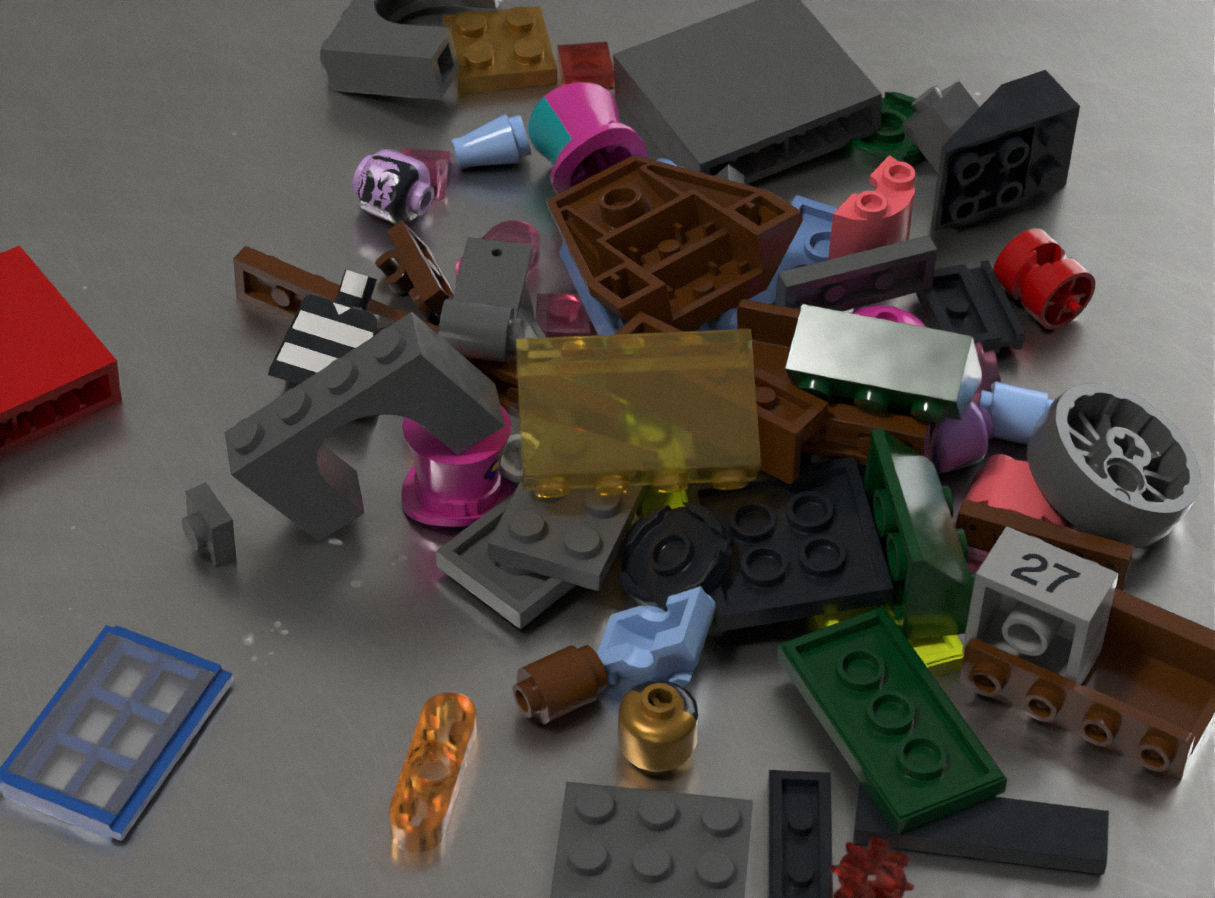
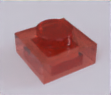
M607 42L557 45V62L562 86L576 82H585L600 85L607 90L614 89V70Z

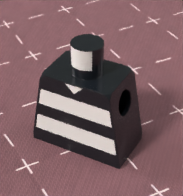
M345 269L335 301L308 293L304 297L270 366L268 375L299 385L330 365L334 360L344 356L377 335L382 329L394 324V319L368 312L377 279Z

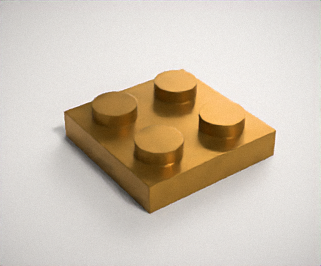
M541 6L514 7L511 9L482 12L467 11L461 14L443 15V27L451 29L460 70L454 78L458 94L557 84L558 69Z

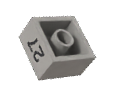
M1006 526L976 573L962 652L964 653L969 640L976 638L1082 685L1102 650L1119 573L1100 566L1096 562L1086 560L1050 545L1039 538L1026 535Z

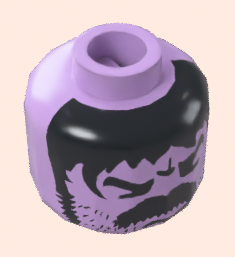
M382 149L373 155L363 158L353 177L352 189L356 194L359 207L364 212L394 225L401 220L408 224L417 215H424L430 208L434 198V188L430 185V173L426 165L419 160L392 149Z

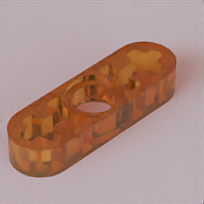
M452 692L437 694L431 697L422 708L389 808L390 835L393 842L403 850L414 853L430 851L436 848L446 835L477 735L476 708L470 699L461 694ZM447 719L458 720L454 721L451 726L448 742L440 740V726H444ZM430 762L442 763L451 770L445 778L434 781L426 780L417 774V770L422 765ZM419 800L427 802V818H423L419 826L409 825L408 822H413L416 818Z

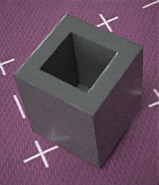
M960 81L943 91H940L937 86H933L920 95L912 103L916 112L901 126L937 173L941 147L979 108V105Z

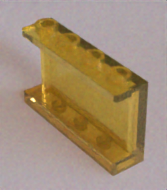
M751 329L516 339L515 365L518 382L522 490H535V495L542 498L567 496L571 493L570 489L594 488V492L599 495H619L630 490L629 486L653 485V490L656 492L671 493L688 489V483L712 482L714 489L734 490L747 486V481L757 478L761 467Z

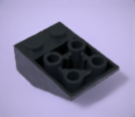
M1047 70L1001 84L941 147L931 227L934 231L1066 185L1080 106Z

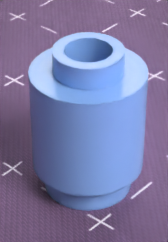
M995 381L991 392L981 390L977 407H984L990 414L994 427L993 438L1028 445L1030 435L1037 421L1054 400L1048 399L1047 392Z

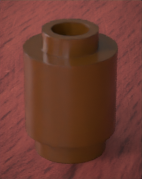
M570 645L518 669L517 683L513 685L512 690L516 704L522 714L527 718L533 716L539 723L546 724L595 701L598 692L607 688L608 681L606 671L599 656L590 646L584 645L577 649L575 646Z

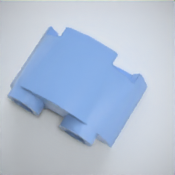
M700 586L669 596L666 603L667 612L655 606L640 605L610 615L597 651V655L606 671L608 683L616 685L619 676L640 683L651 680H665L677 683L682 687L687 686L698 664L716 609L715 601Z

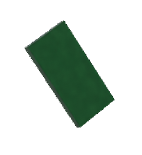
M884 606L778 645V661L896 835L1005 793L1007 778Z

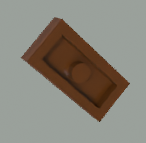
M401 220L387 230L397 250H389L383 253L376 260L375 264L388 277L385 282L397 295L408 291L415 305L426 317L435 313L440 318L444 301L446 299L453 300L454 291L429 247Z

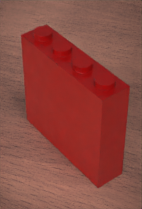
M20 245L0 253L1 456L122 400L117 360Z

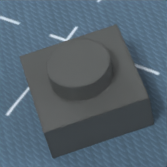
M207 483L185 491L187 516L182 518V527L194 550L202 548L215 568L235 560L236 549L233 519Z

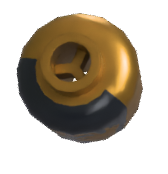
M651 680L632 687L624 695L619 707L617 735L619 748L629 762L638 768L653 772L670 771L682 766L693 755L698 738L699 713L697 702L691 693L677 683L665 680Z

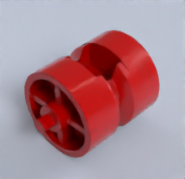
M1038 228L1029 229L1013 238L1001 251L993 268L1002 288L1015 300L1022 299L1023 308L1046 329H1057L1074 320L1086 308L1095 291L1096 282L1094 276L1072 257L1066 258L1065 250L1045 231Z

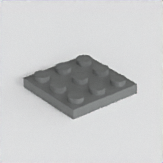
M566 782L550 898H744L753 800Z

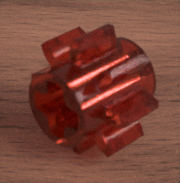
M872 836L868 849L861 848L848 841L845 844L847 854L841 859L839 865L830 866V871L838 875L839 883L842 886L835 892L834 898H902L905 891H910L914 888L913 884L906 881V875L903 871L910 858L897 850L889 852V842L877 836ZM869 875L876 876L874 881L867 879Z

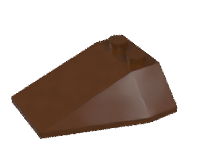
M632 155L546 200L548 210L593 298L625 320L630 321L641 311L684 333H691L701 325L728 310L737 308L742 299L749 300L767 290L803 221L802 212L768 190L638 155Z

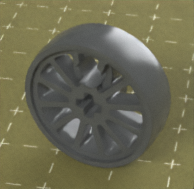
M1082 383L1069 388L1054 400L1037 421L1027 445V459L1032 476L1042 494L1056 511L1083 532L1130 544L1134 548L1152 545L1168 535L1190 511L1200 491L1201 474L1199 464L1184 435L1156 407L1139 396L1116 386L1102 383Z

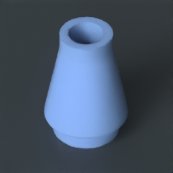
M505 113L470 133L451 140L460 170L475 166L520 163L521 157L531 155L527 134L520 115L508 118Z

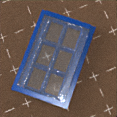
M106 625L0 767V792L3 793L5 798L109 840L116 838L123 841L232 684L233 673L223 670L220 664L118 625L113 628Z

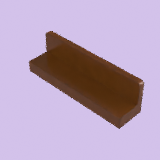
M641 311L606 340V390L609 394L788 484H792L799 477L801 445L828 420V402Z

